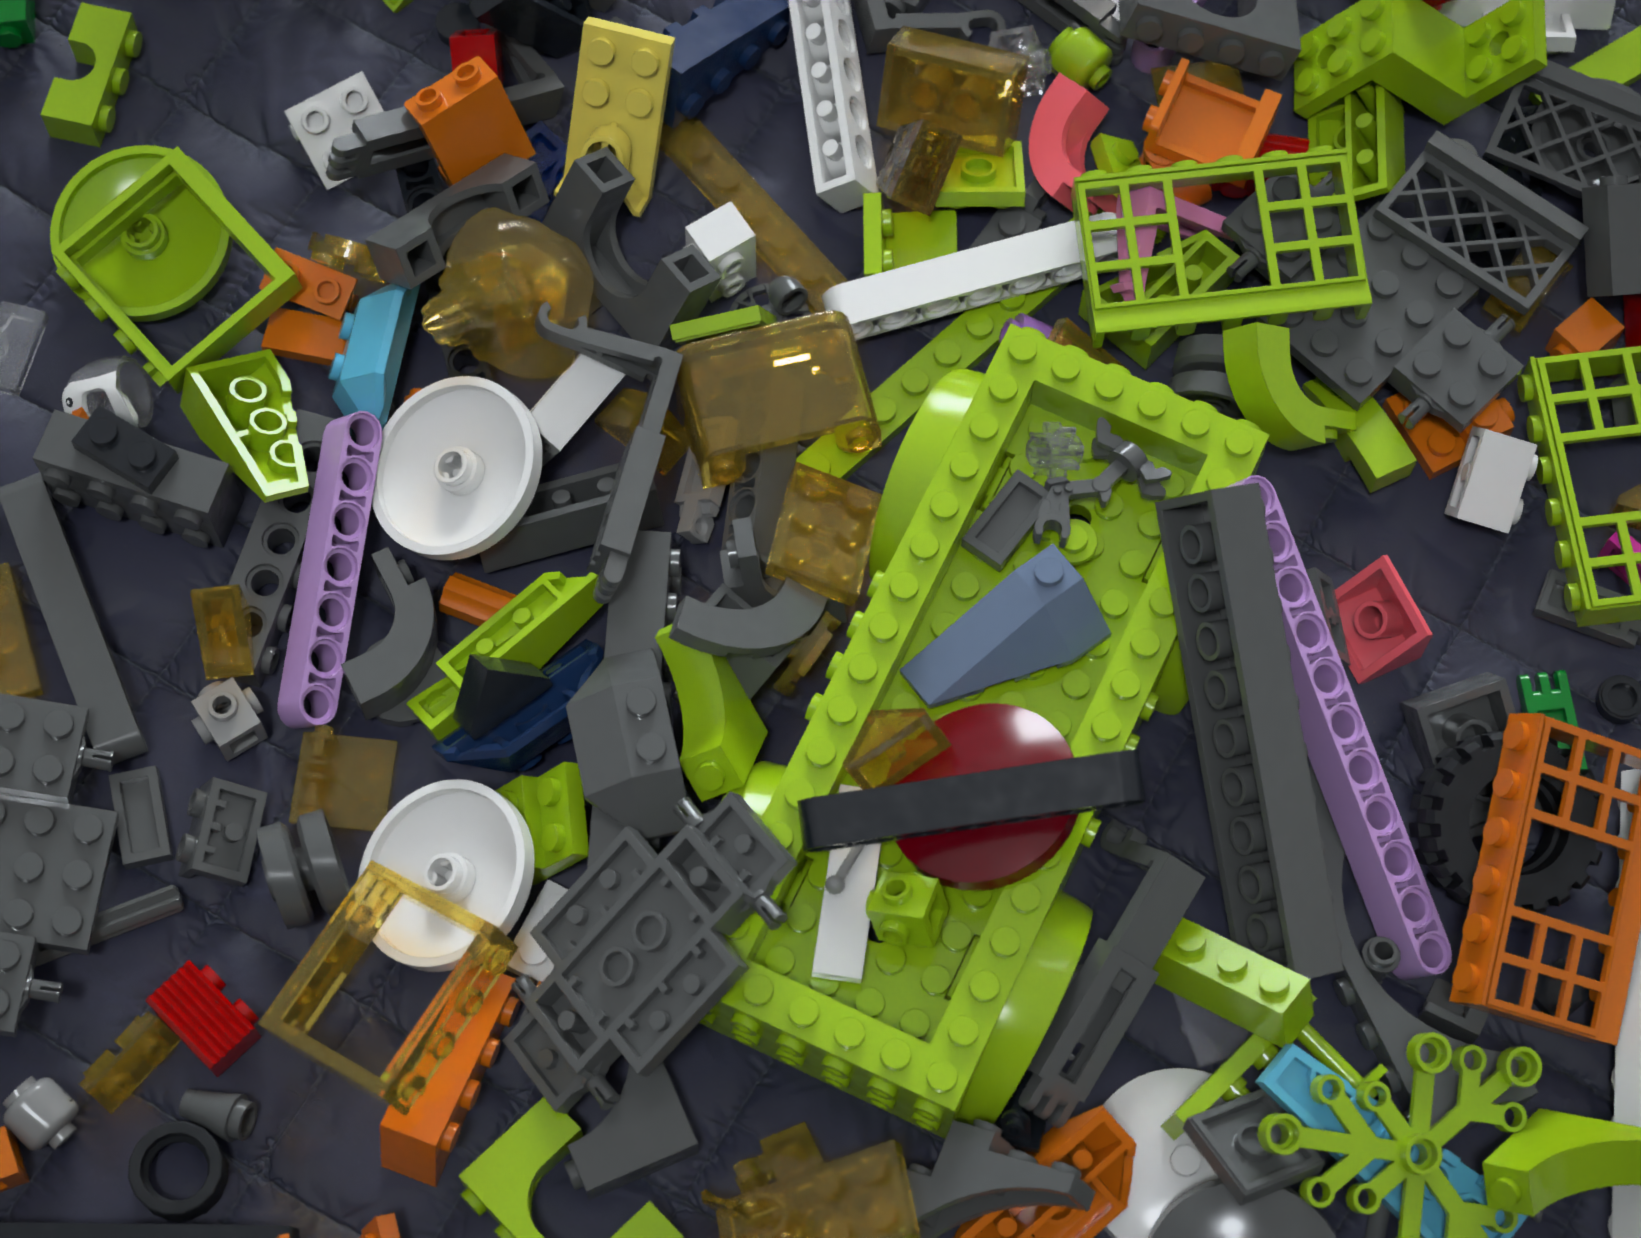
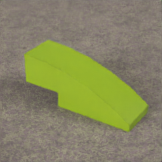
M1318 377L1303 384L1302 389L1313 403L1322 407L1356 412V431L1338 434V441L1334 442L1345 462L1352 461L1370 493L1411 475L1417 460L1397 428L1373 397L1356 411Z

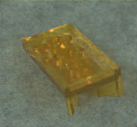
M894 1139L729 1199L718 1198L708 1190L701 1192L702 1202L716 1211L720 1238H921L902 1145Z

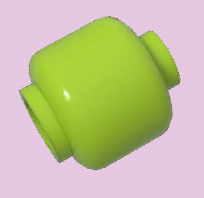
M1072 27L1066 28L1054 39L1048 49V54L1051 55L1049 69L1056 76L1061 73L1085 89L1090 87L1095 91L1100 89L1113 73L1109 68L1113 58V51L1087 27H1079L1075 30Z

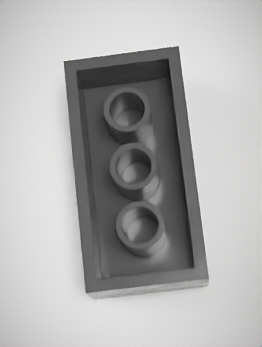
M54 409L34 453L33 460L55 500L70 507H78L79 504L93 507L97 513L111 520L120 521L124 517L137 521L142 528L152 533L164 534L166 530L181 535L183 540L197 547L207 548L208 544L224 548L244 501L229 463L166 444L176 450L179 459L151 495L77 451L71 441L88 419Z

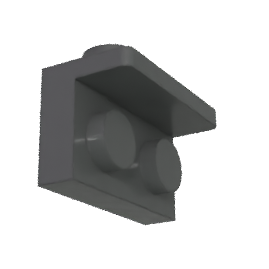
M216 777L208 780L200 789L195 788L187 807V815L192 817L189 833L183 834L176 852V861L181 862L179 876L189 879L196 874L239 887L247 884L257 841L256 829L260 828L268 793Z

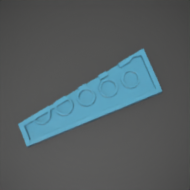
M1285 1044L1255 1081L1288 1114L1296 1117L1302 1127L1347 1133L1328 1105L1316 1103L1310 1095V1084L1316 1076L1322 1074L1336 1075L1343 1081L1345 1094L1375 1136L1381 1139L1393 1140L1374 1112L1364 1111L1358 1106L1356 1101L1357 1090L1347 1080L1294 1044ZM1325 1081L1322 1086V1093L1327 1099L1333 1093V1087L1329 1081ZM1368 1095L1369 1102L1373 1106L1376 1105L1377 1101ZM1415 1145L1412 1146L1410 1152L1413 1163L1419 1159V1150ZM1442 1148L1443 1156L1439 1168L1463 1202L1487 1205L1484 1175H1479L1460 1162L1461 1159L1446 1148ZM1328 1152L1337 1161L1346 1155ZM1374 1159L1354 1178L1360 1183H1367L1391 1161ZM1403 1181L1381 1200V1204L1398 1220L1400 1218ZM1425 1185L1420 1238H1444L1446 1213ZM1498 1210L1495 1217L1496 1223L1499 1226H1502L1505 1221V1214L1502 1210ZM1518 1214L1517 1226L1509 1233H1494L1483 1225L1481 1227L1489 1238H1512L1528 1216Z

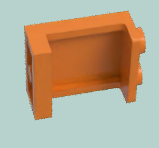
M479 56L460 64L453 72L431 86L421 89L415 96L404 103L407 112L420 127L439 163L437 169L449 187L504 153L523 159H529L536 154L498 76Z
M1181 58L1175 72L1167 70L1158 92L1159 95L1164 97L1159 107L1155 105L1150 106L1143 122L1142 130L1148 132L1145 150L1175 162L1194 160L1198 164L1213 163L1229 155H1239L1243 159L1258 158L1276 118L1282 94L1265 89L1261 100H1255L1191 75L1188 72L1190 60ZM1247 180L1231 181L1228 183L1244 189Z

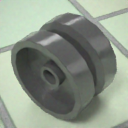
M1199 334L1188 336L1179 342L1172 368L1174 376L1170 378L1168 387L1175 394L1188 400L1207 402L1214 406L1218 413L1232 419L1246 420L1236 403L1228 382L1224 363L1223 335Z
M323 808L299 815L296 825L301 847L298 848L294 844L289 828L282 822L256 829L263 857L261 863L273 901L277 902L288 930L313 922L315 911L310 891L313 890L317 893L323 911L329 916L355 909L340 854Z

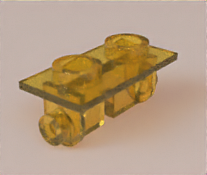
M149 1011L142 1018L137 1015L134 1018L135 1020L114 1041L123 1049L117 1057L106 1049L87 1071L85 1070L82 1073L85 1078L78 1085L96 1099L110 1114L132 1095L141 1082L158 1064L166 1059L172 1049L180 1042L171 1030Z

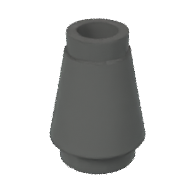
M189 1088L184 1093L179 1105V1115L188 1119L227 1142H233L236 1139L245 1141L255 1126L258 1113L256 1103L249 1101L245 1094L195 1090Z

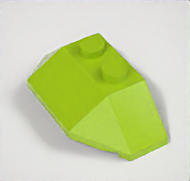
M1373 80L1308 118L1309 149L1322 145L1332 146L1333 150L1347 148L1355 201L1389 193L1405 174L1404 112L1401 98ZM1330 171L1309 173V184L1315 187Z

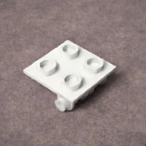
M362 71L284 111L291 124L289 128L296 141L301 142L326 190L348 180L332 181L326 176L333 140L337 137L352 134L353 120L384 112Z

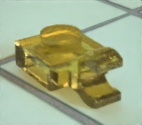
M805 1122L760 1140L761 1155L742 1160L733 1165L737 1176L735 1181L743 1197L758 1192L772 1179H775L779 1190H782L825 1172L824 1161Z

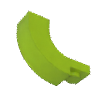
M1255 322L1223 331L1224 363L1233 396L1246 420L1255 423L1261 431L1270 434L1268 442L1279 448L1294 451L1338 441V434L1356 431V412L1319 406L1309 400L1298 386L1291 366L1289 328Z

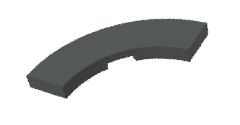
M786 577L781 583L773 599L765 604L748 609L720 608L700 602L686 595L678 605L669 638L701 652L725 657L727 653L747 654L751 659L767 657L780 653L783 648L797 641L799 642L818 621L825 608L827 598L789 577Z

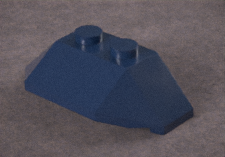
M585 639L540 670L550 679L553 684L551 688L474 741L466 732L458 727L432 745V749L447 762L511 773L517 769L518 771H524L531 768L542 759V751L555 742L563 744L572 739L566 705L602 662L603 650L598 644Z

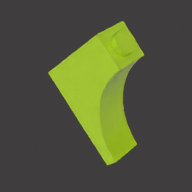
M671 624L659 629L655 639L672 674L681 706L683 748L679 759L680 766L699 799L703 802L744 786L768 731L726 657L701 652L670 639L669 635L673 625Z
M1539 1108L1527 1120L1522 1130L1514 1132L1482 1163L1488 1208L1534 1217L1552 1203L1580 1192L1611 1186L1641 1185V1127Z

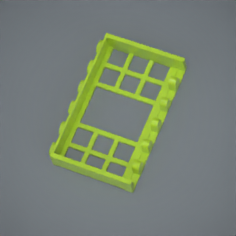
M1322 145L1307 150L1306 153L1288 154L1287 151L1276 150L1267 152L1259 158L1243 159L1239 155H1229L1213 163L1198 164L1194 160H1183L1166 168L1153 169L1150 165H1137L1130 167L1126 172L1107 174L1105 170H1091L1083 173L1080 177H1074L1071 200L1092 348H1101L1104 336L1108 333L1130 331L1131 340L1138 341L1148 338L1151 329L1175 326L1176 334L1184 336L1194 333L1197 324L1221 321L1222 330H1228L1241 326L1243 319L1264 316L1267 317L1268 324L1276 326L1285 323L1289 314L1312 311L1313 320L1322 321L1331 318L1335 309L1354 307L1356 320L1365 319L1372 305V297L1367 279L1347 148L1333 150L1332 146ZM1332 171L1335 195L1311 198L1307 173ZM1297 175L1301 199L1268 202L1264 178ZM1254 179L1270 286L1189 294L1173 188ZM1149 186L1163 189L1166 213L1133 217L1130 191ZM1120 194L1123 218L1098 221L1089 220L1086 197ZM1337 206L1342 236L1318 238L1313 208ZM1302 210L1307 240L1274 243L1270 213ZM1168 224L1172 254L1139 258L1135 228ZM1125 229L1129 259L1095 262L1091 232ZM1344 247L1349 277L1324 280L1319 249ZM1309 251L1314 281L1281 284L1276 254ZM1174 265L1178 296L1145 299L1141 269ZM1131 270L1135 300L1101 304L1097 273Z
M1641 346L1540 358L1532 356L1529 357L1523 374L1519 375L1517 380L1519 398L1521 402H1527L1530 414L1526 422L1527 435L1530 443L1537 444L1539 454L1536 468L1537 479L1540 485H1546L1549 498L1545 502L1546 520L1550 527L1555 526L1558 541L1555 542L1554 547L1556 564L1559 569L1565 570L1568 584L1564 586L1565 605L1568 612L1574 611L1577 627L1641 620V583L1636 564H1641V552L1633 553L1627 523L1641 522V510L1580 517L1564 449V444L1641 435V384H1638L1636 372H1641ZM1625 373L1626 386L1595 389L1593 377ZM1582 379L1583 391L1552 394L1549 382ZM1630 396L1637 425L1604 428L1598 400ZM1587 401L1593 430L1561 433L1555 405ZM1616 525L1622 554L1589 558L1583 529ZM1625 565L1631 595L1599 599L1592 569Z

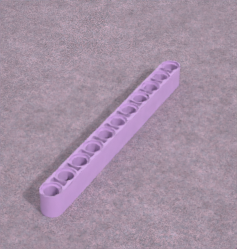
M1259 475L1249 476L1227 487L1259 482L1261 498L1265 504V521L1269 543L1274 555L1273 566L1278 595L1282 601V618L1286 641L1291 652L1290 664L1295 692L1299 699V715L1304 742L1307 746L1309 760L1378 937L1391 939L1400 950L1401 960L1398 967L1393 971V974L1399 979L1411 980L1442 974L1449 968L1452 961V950L1278 496L1272 484L1265 477Z

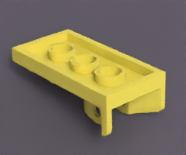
M590 16L587 17L583 23L564 176L554 190V196L557 195L574 160L608 147L635 178L624 202L633 216H642L652 199L675 37Z

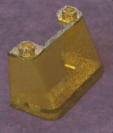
M832 310L692 342L676 351L683 354L674 385L677 407L703 489L728 485L739 478L746 468L745 454L834 433L838 447L850 453H861L869 449L882 447L881 429L855 335L848 316L843 312Z

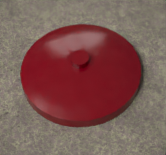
M997 703L979 704L951 712L923 729L899 757L888 786L1075 758L1060 732L1040 715L1014 705ZM1078 814L897 840L896 843L908 861L926 877L939 878L940 884L955 889L971 891L989 890L1020 881L1044 866L1066 842L1076 823Z

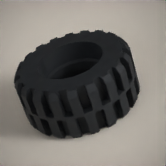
M1504 731L1484 732L1482 735L1468 736L1457 741L1455 748L1444 749L1435 757L1438 764L1434 769H1425L1420 777L1419 782L1424 785L1422 793L1413 794L1410 808L1417 809V822H1409L1410 837H1418L1420 848L1414 850L1419 864L1428 866L1430 872H1428L1427 878L1435 887L1444 888L1447 891L1446 897L1458 904L1467 906L1470 904L1473 877L1477 870L1480 856L1470 834L1469 821L1471 809L1480 791L1489 782L1494 780L1497 774ZM1549 737L1544 763L1567 771L1571 749H1560L1557 740ZM1580 769V776L1597 781L1590 769ZM1541 774L1537 797L1542 805L1543 812L1558 816L1565 782ZM1577 786L1570 821L1593 828L1600 795H1593L1592 791ZM1544 824V833L1538 849L1527 862L1522 864L1514 906L1541 914L1546 912L1549 905L1559 907L1570 900L1571 894L1569 891L1572 888L1582 889L1591 879L1585 872L1588 865H1599L1603 852L1595 849L1597 841Z

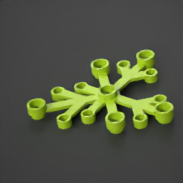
M1419 1033L1411 1038L1406 1049L1407 1060L1414 1069L1409 1124L1392 1102L1391 1092L1386 1084L1379 1081H1367L1362 1083L1356 1091L1358 1106L1364 1111L1374 1112L1393 1140L1381 1139L1375 1136L1345 1094L1343 1081L1333 1074L1316 1076L1310 1084V1095L1316 1103L1328 1105L1347 1133L1302 1127L1296 1117L1286 1113L1270 1114L1259 1124L1257 1132L1259 1143L1270 1154L1289 1155L1296 1152L1299 1148L1346 1154L1322 1176H1311L1301 1183L1299 1189L1300 1197L1312 1207L1324 1208L1329 1206L1334 1200L1335 1193L1374 1159L1388 1160L1391 1162L1369 1182L1355 1183L1349 1187L1346 1193V1203L1351 1211L1358 1214H1372L1376 1212L1380 1207L1381 1200L1403 1181L1397 1238H1420L1424 1187L1426 1185L1446 1213L1444 1238H1489L1481 1225L1494 1233H1509L1517 1226L1518 1214L1503 1211L1505 1221L1502 1226H1499L1495 1218L1498 1209L1488 1208V1205L1463 1202L1439 1168L1443 1156L1441 1147L1471 1121L1492 1124L1502 1132H1518L1522 1130L1527 1122V1113L1521 1104L1517 1102L1491 1103L1510 1086L1529 1087L1534 1085L1541 1076L1542 1062L1539 1055L1529 1047L1507 1048L1501 1052L1497 1059L1496 1071L1480 1084L1481 1072L1485 1069L1487 1063L1486 1054L1482 1048L1476 1045H1462L1457 1047L1452 1054L1450 1043L1443 1035L1439 1033ZM1423 1044L1429 1051V1057L1425 1062L1420 1057V1048ZM1468 1051L1474 1058L1473 1066L1470 1069L1464 1063V1057ZM1513 1058L1518 1063V1072L1515 1076L1511 1072V1061ZM1452 1062L1454 1070L1459 1073L1456 1106L1430 1127L1435 1073L1442 1072ZM1325 1081H1329L1333 1087V1093L1329 1099L1325 1098L1322 1093V1086ZM1372 1088H1375L1379 1095L1378 1102L1374 1106L1368 1099L1369 1091ZM1508 1108L1514 1114V1121L1510 1126L1505 1121V1112ZM1274 1125H1277L1281 1130V1138L1277 1143H1274L1271 1139V1129ZM1413 1145L1419 1150V1159L1415 1163L1412 1162L1410 1157ZM1316 1183H1319L1323 1190L1322 1197L1318 1201H1315L1312 1196V1188ZM1363 1189L1366 1190L1369 1196L1368 1204L1364 1208L1361 1207L1358 1201L1359 1193Z

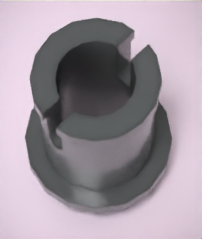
M1377 936L1369 939L1361 951L1365 966L1380 985L1387 974L1393 972L1398 967L1401 960L1398 946L1386 937Z

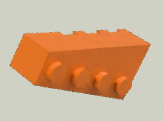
M471 963L455 970L380 1123L381 1167L436 1188L449 1155L456 1145L466 1115L473 1108L478 1098L486 1068L490 1069L497 1058L501 1046L499 1037L504 1026L511 1027L517 1016L521 1000L515 998V991L511 988L512 983H516V978L476 963Z

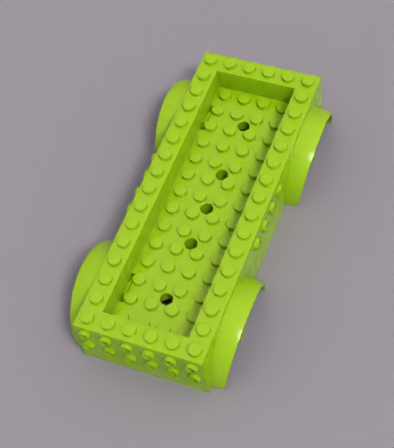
M1010 324L985 374L957 368L947 373L935 385L914 417L890 470L877 511L871 539L869 575L872 581L867 591V597L872 599L865 613L860 611L855 613L847 630L846 637L850 638L851 641L845 653L837 651L833 656L825 676L830 679V682L823 695L816 692L805 714V719L810 722L788 766L770 761H760L752 766L744 786L731 791L743 797L798 864L775 887L771 895L773 901L787 915L785 923L779 921L782 924L781 927L776 930H770L759 914L754 912L731 936L721 933L749 969L699 1022L700 1024L944 1139L947 1137L953 1120L973 1125L976 1119L994 1124L1017 1088L1040 1046L1066 992L1084 948L1092 922L1093 911L1079 899L1064 892V889L1084 846L1090 848L1102 822L1097 819L1101 810L1079 813L1069 837L1055 856L1036 872L1020 881L1000 888L977 891L960 890L941 884L949 910L934 948L908 944L895 946L887 942L877 943L867 939L862 981L859 984L812 977L830 850L821 852L803 851L797 801L811 797L839 793L840 784L864 788L888 786L899 757L923 729L951 712L979 704L997 703L1014 705L1040 715L1060 732L1075 757L1136 750L1141 738L1136 734L1143 720L1148 722L1154 710L1168 715L1179 714L1189 700L1155 502L1207 490L1225 488L1249 476L1256 475L1270 434L1261 431L1259 426L1245 419L1235 420L1218 413L1217 409L1207 402L1188 400L1175 394L1165 384L1146 382L1132 376L1130 371L1123 366L1113 363L1104 364L1089 357L1079 347L1060 345L1047 339L1037 329L1031 327L1021 328L1014 324ZM1099 417H1103L1111 425L1110 433L1120 436L1124 441L1127 440L1136 444L1145 453L1147 459L1153 462L1156 469L1164 467L1172 471L1170 479L1159 482L1166 490L1165 498L1162 500H1151L1141 497L1137 480L1129 482L1122 478L1111 488L1110 501L1105 508L1100 507L1099 500L1096 497L1069 500L1070 514H1079L1087 518L1097 535V549L1093 557L1087 562L1073 567L1084 579L1111 631V637L1072 664L1057 668L1056 665L1030 673V677L1016 682L1014 679L991 685L985 687V690L981 693L930 709L924 704L902 677L900 669L1015 569L1050 546L1052 530H1045L1043 532L1040 544H1034L1032 531L1000 572L961 546L964 535L1017 469L1043 487L1047 479L1064 476L1069 481L1094 479L1110 465L1108 459H1093L1091 453L1092 440L1096 437L1097 421ZM896 841L881 843L875 889L883 871L897 873L914 872L925 876L908 861Z

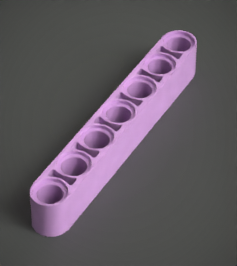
M358 411L332 420L326 426L323 433L277 703L280 720L292 729L324 725L333 719L338 708L343 678L341 664L345 663L382 442L381 424L375 415L368 411ZM350 427L355 432L356 443L351 439ZM343 471L347 475L349 480L348 488L342 480ZM335 516L340 520L341 533L334 524ZM327 561L333 566V578L327 571ZM320 605L326 613L325 624L319 615ZM313 651L319 660L318 669L313 666L311 661ZM305 696L311 704L310 715L304 709Z

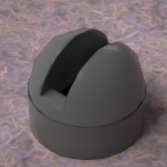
M778 276L769 286L770 302L781 315H790L796 312L805 304L808 298V291L793 276Z

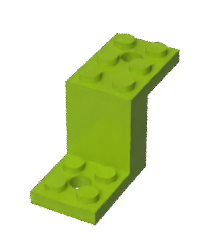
M1360 0L1300 38L1301 52L1294 61V112L1307 119L1373 80L1445 125L1547 67L1544 0H1509L1507 3L1463 28L1422 0Z

